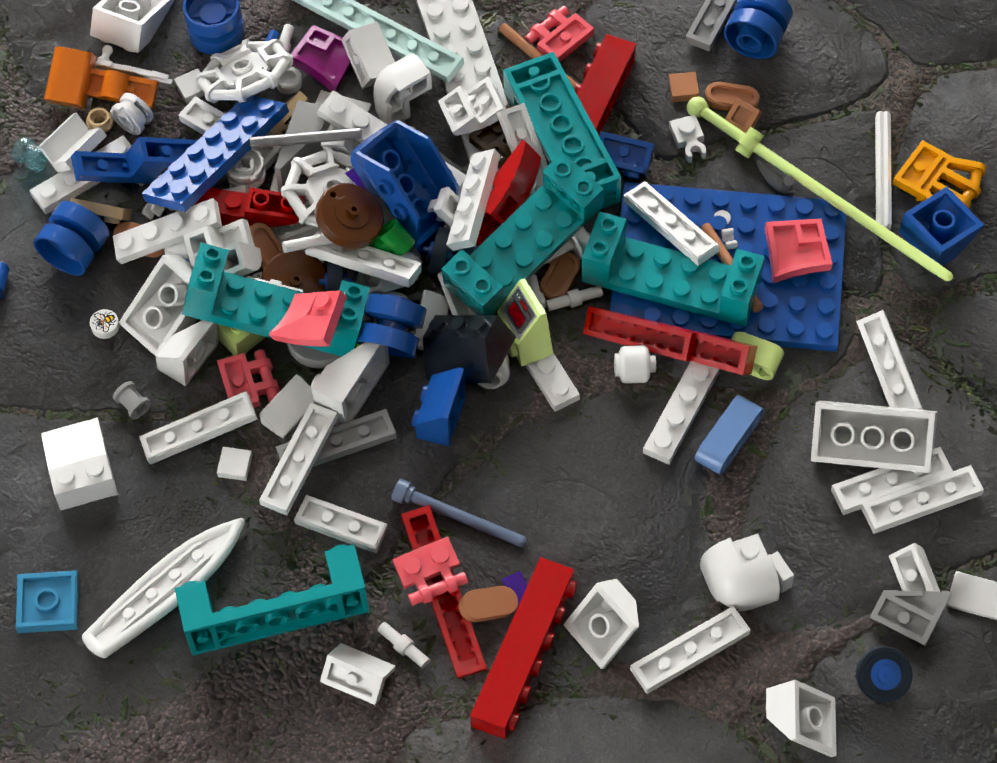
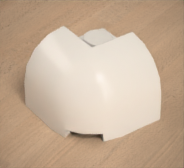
M411 53L384 68L376 78L373 94L375 111L379 119L387 125L396 120L403 122L410 118L409 101L432 89L431 72L416 55Z
M245 219L237 220L221 228L206 225L183 235L192 267H194L200 243L229 250L224 272L245 276L259 270L261 267L260 248L254 246L249 224Z
M759 534L733 542L731 538H728L712 546L703 554L700 561V569L712 596L717 602L720 601L728 607L734 606L739 611H746L779 600L780 585L771 555H767Z

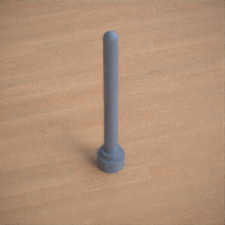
M400 478L393 490L391 500L402 505L404 503L410 504L411 502L422 507L430 505L431 510L518 547H523L527 543L526 537L417 492L412 483Z

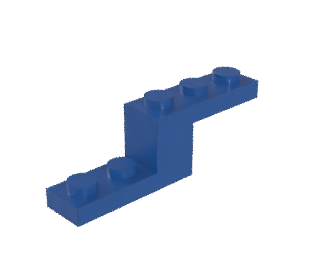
M139 137L126 153L75 151L71 155L76 181L151 184L165 168H169L172 163L179 159L198 140Z

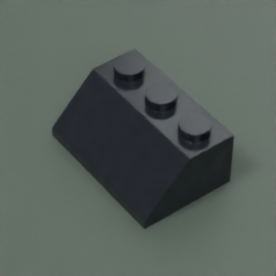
M435 315L422 338L426 379L430 382L432 375L459 367L464 369L465 383H492L516 336L498 315Z

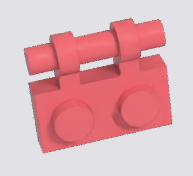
M562 6L558 10L554 9L547 15V19L541 24L536 23L531 27L530 32L524 36V39L530 44H533L536 40L540 41L537 43V50L543 55L554 52L559 62H561L594 35V27L576 13L567 19L566 16L570 12L566 6ZM557 27V28H556L555 30H553L551 33L549 32V30H550L551 28Z
M264 350L256 351L254 353L255 360L247 362L245 353L217 360L228 398L247 391L253 407L256 408L261 406L258 396L266 395L270 403L278 394L280 388L277 380L273 379L271 372L273 366ZM258 373L261 376L262 382L254 384L252 374Z
M448 536L392 559L403 588L406 589L416 585L418 591L408 595L412 606L421 602L424 604L433 601V597L447 591L449 594L458 591L459 586L468 583L464 572L454 576L451 574L450 570L459 567L460 562ZM441 575L442 581L427 586L426 580Z

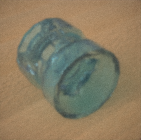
M27 136L21 137L12 148L11 158L19 164H25L26 168L33 173L40 172L48 163V159L39 147L36 146L34 140Z

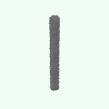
M350 128L250 137V147L262 148L362 139V129Z

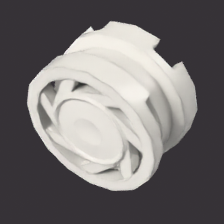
M124 93L119 100L120 103H116L111 108V116L125 131L133 135H140L145 128L144 125H148L153 120V112L136 95Z
M252 148L227 172L228 181L232 187L248 185L249 188H258L265 180L266 172L264 160L259 151Z

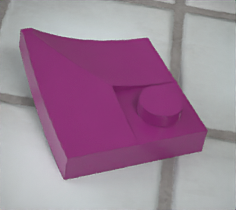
M312 25L291 53L293 66L314 77L331 92L333 90L338 91L352 64L342 44L341 39L343 37L315 25Z

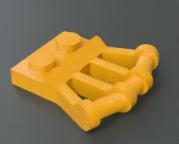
M922 140L896 174L892 184L916 197V201H924L932 196L931 192L937 193L946 187L938 182L942 178L964 191L961 195L950 189L969 209L971 200L977 198L981 193V178L985 175L986 166L981 162L952 157ZM950 169L969 172L971 175L970 180Z

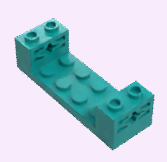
M551 52L504 69V93L508 103L512 107L525 103L540 146L549 164L563 152L604 188V206L601 209L621 202V176L555 53Z
M563 152L542 171L543 185L470 256L461 249L441 268L444 285L476 315H492L495 313L519 280L525 278L527 281L604 206V188Z
M599 211L582 256V282L746 327L752 311L754 298L762 281L765 256L737 249L731 265L706 260L697 266L682 252L627 238L626 218Z
M200 243L187 287L182 315L271 338L269 336L270 331L282 320L294 295L304 292L224 272L229 250ZM342 280L339 290L347 298L330 346L303 347L338 356H343L353 350L359 335L370 287Z
M337 545L331 550L325 551L331 581L330 585L317 584L310 587L309 590L297 593L289 591L269 600L256 599L248 605L240 607L227 606L215 613L205 581H189L180 587H176L175 592L183 630L192 656L368 613L369 606L355 545Z

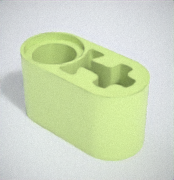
M735 332L731 340L758 346L752 374L750 375L763 380H772L784 356L783 349L775 343L745 332Z

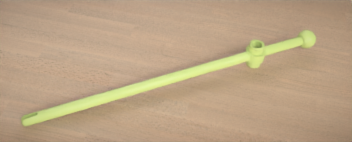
M693 97L688 102L687 112L689 115H696V118L703 117L739 142L735 149L737 152L748 159L753 152L933 274L947 282L953 279V274L942 265L762 145L760 141L764 137L763 134L752 127L746 133L710 110L706 100L702 97Z

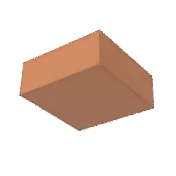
M696 72L669 74L668 82L672 103L690 101L693 97H699Z
M737 97L725 120L746 133L750 127L754 128L763 112Z

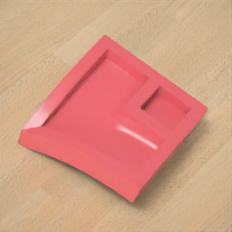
M822 219L766 222L764 230L773 283L799 275L831 271L832 260Z
M341 290L295 294L286 314L279 324L270 331L269 336L273 340L295 345L330 346L347 296Z

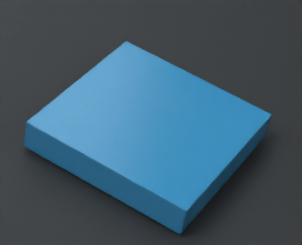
M77 570L17 574L16 631L18 634L78 630L79 573Z

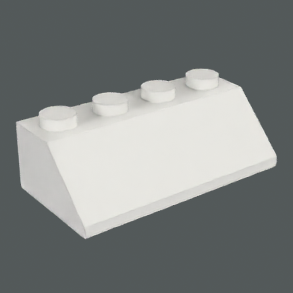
M818 401L815 405L811 461L930 473L935 443L937 411Z

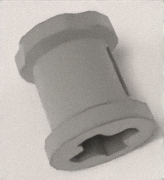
M132 381L120 385L113 394V400L116 403H121L128 410V414L132 419L140 418L151 406L150 400L138 393L136 385Z

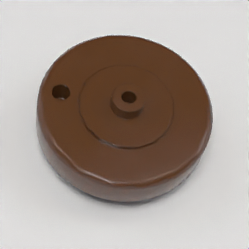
M340 183L329 187L322 194L315 208V218L320 231L331 242L343 248H364L377 238L383 228L384 214L380 203L368 190L355 184Z
M305 251L281 252L268 261L261 276L262 280L270 281V279L282 281V285L302 289L304 293L328 291L325 290V285H319V279H325L326 268L319 259L306 255Z

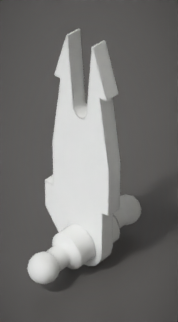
M110 45L103 47L102 56L98 57L94 68L104 71L115 70L130 76L156 80L162 85H171L173 79H168L169 75L113 63L109 59L113 52V48Z

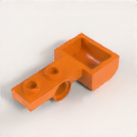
M60 46L55 47L44 96L46 102L86 110L88 97L120 102L119 100L124 93H131L143 100L151 109H154L159 87L158 81L130 76L115 70L104 71L94 69L97 57L93 53Z

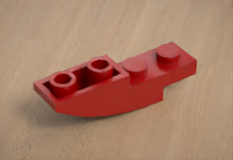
M524 140L519 143L494 177L493 190L489 195L476 242L477 247L527 200L539 171L541 157Z
M210 188L194 204L196 205L214 198L218 202L223 226L240 219L247 220L249 227L255 223H264L269 227L299 223L298 216L288 200L282 197L281 192L249 188V193ZM298 195V197L304 204L305 196Z

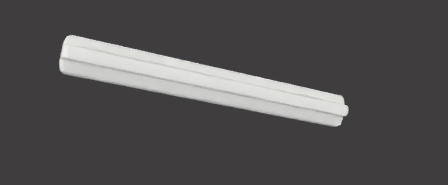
M878 111L875 117L876 221L890 230L892 225L891 114L888 111Z

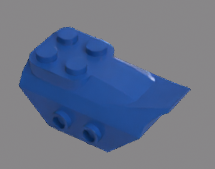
M396 120L378 130L358 145L351 153V164L366 189L375 198L382 199L394 219H397L415 239L413 246L422 256L425 253L423 251L424 246L430 247L431 242H435L439 227H444L445 225L444 221L436 220L437 214L434 211H427L430 201L438 199L440 190L445 187H449L458 196L459 184L430 137Z

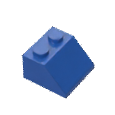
M946 186L905 212L899 233L909 244L944 266L964 250L983 229L984 224Z
M458 367L431 376L429 384L423 386L420 396L422 405L420 410H415L412 419V426L415 427L417 439L446 446L451 445L466 399L465 373L463 368Z

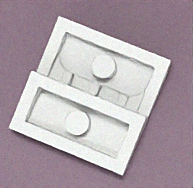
M488 76L465 92L461 86H458L438 101L455 136L483 129L499 121L496 113L506 109L494 83Z

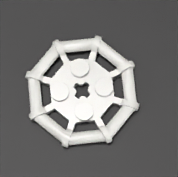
M245 39L242 40L240 45L220 54H213L211 61L203 72L196 75L195 83L205 93V99L211 103H216L218 100H236L239 103L246 102V98L268 88L274 89L279 85L278 81L286 69L293 65V57L284 50L282 42L278 39L270 41H250Z
M325 147L323 151L302 158L295 157L291 161V169L285 185L281 188V195L288 200L298 216L300 224L319 228L314 214L317 202L322 194L329 187L336 184H355L345 174L353 168L351 156L334 151L332 147ZM325 162L324 165H321V166H318V167H315V168L312 167V166H314V165H316V164ZM339 164L346 166V169L338 168ZM301 174L308 177L306 184H297ZM298 195H305L311 205L308 209L305 208ZM376 198L378 202L381 203L382 199Z

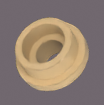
M104 108L91 110L86 118V125L89 130L101 127L104 133L108 132L114 123L111 113Z

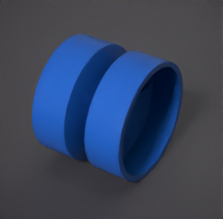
M239 0L183 1V12L189 39L197 50L213 55L215 53L220 54L240 44L244 36V23Z
M737 0L733 13L730 15L724 28V38L731 48L746 57L768 59L777 52L783 34L793 16L792 7L787 0Z
M62 201L49 217V224H45L34 239L33 245L39 255L55 268L70 275L80 276L85 273L93 261L94 253L99 252L108 239L109 230L105 223L89 209L74 202Z
M368 294L364 314L378 322L377 324L361 323L356 343L358 345L365 342L384 345L388 347L389 355L415 358L420 339L405 330L422 329L427 309L401 296Z

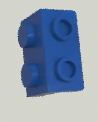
M600 132V139L617 170L622 171L624 177L639 180L640 176L647 177L655 148L653 143Z

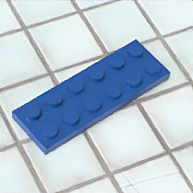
M256 96L246 98V102L243 103L238 101L227 113L222 115L217 123L205 131L204 135L190 146L179 159L172 163L160 177L151 183L142 193L145 202L186 212L252 149L250 147V137L265 136L289 113L287 104Z

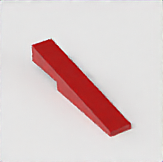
M588 306L583 334L626 346L644 345L652 353L682 361H692L740 375L752 374L758 347L594 306Z
M430 505L401 514V522L412 551L441 539ZM452 569V570H450V571H451V574L454 576L455 574H454V571H453V569ZM438 575L425 582L427 586H430L443 579L441 575ZM459 587L458 591L450 594L447 591L433 597V601L430 602L457 679L487 670L472 624L459 611V601L462 598Z

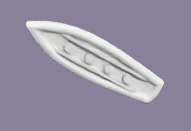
M238 518L210 528L187 540L156 563L83 633L82 640L89 651L101 658H107L176 608L178 602L175 588L189 581L206 582L232 551L245 525V520Z

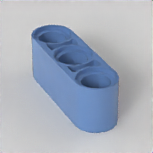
M737 395L700 445L694 460L719 475L723 474L760 422L764 408L741 395Z

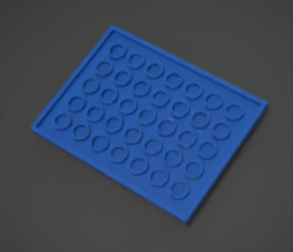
M624 182L620 217L627 219L626 237L681 252L624 202V194L641 184ZM649 184L700 229L703 224L710 223L723 244L725 242H723L721 230L733 228L734 240H737L738 247L728 250L732 258H734L737 249L765 256L762 281L757 293V297L764 307L756 313L752 310L748 323L744 327L612 290L610 311L730 340L735 332H745L775 343L780 347L837 352L846 214L824 199ZM725 210L730 214L731 220L727 224V220L723 216H714L717 211ZM822 219L832 260L831 271L799 275L773 283L764 230L766 222ZM717 254L708 259L722 263Z

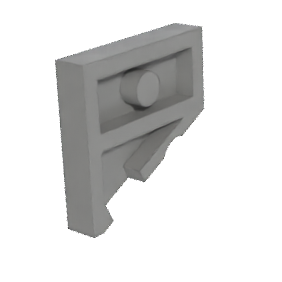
M883 590L870 615V619L926 646L952 593L949 591Z

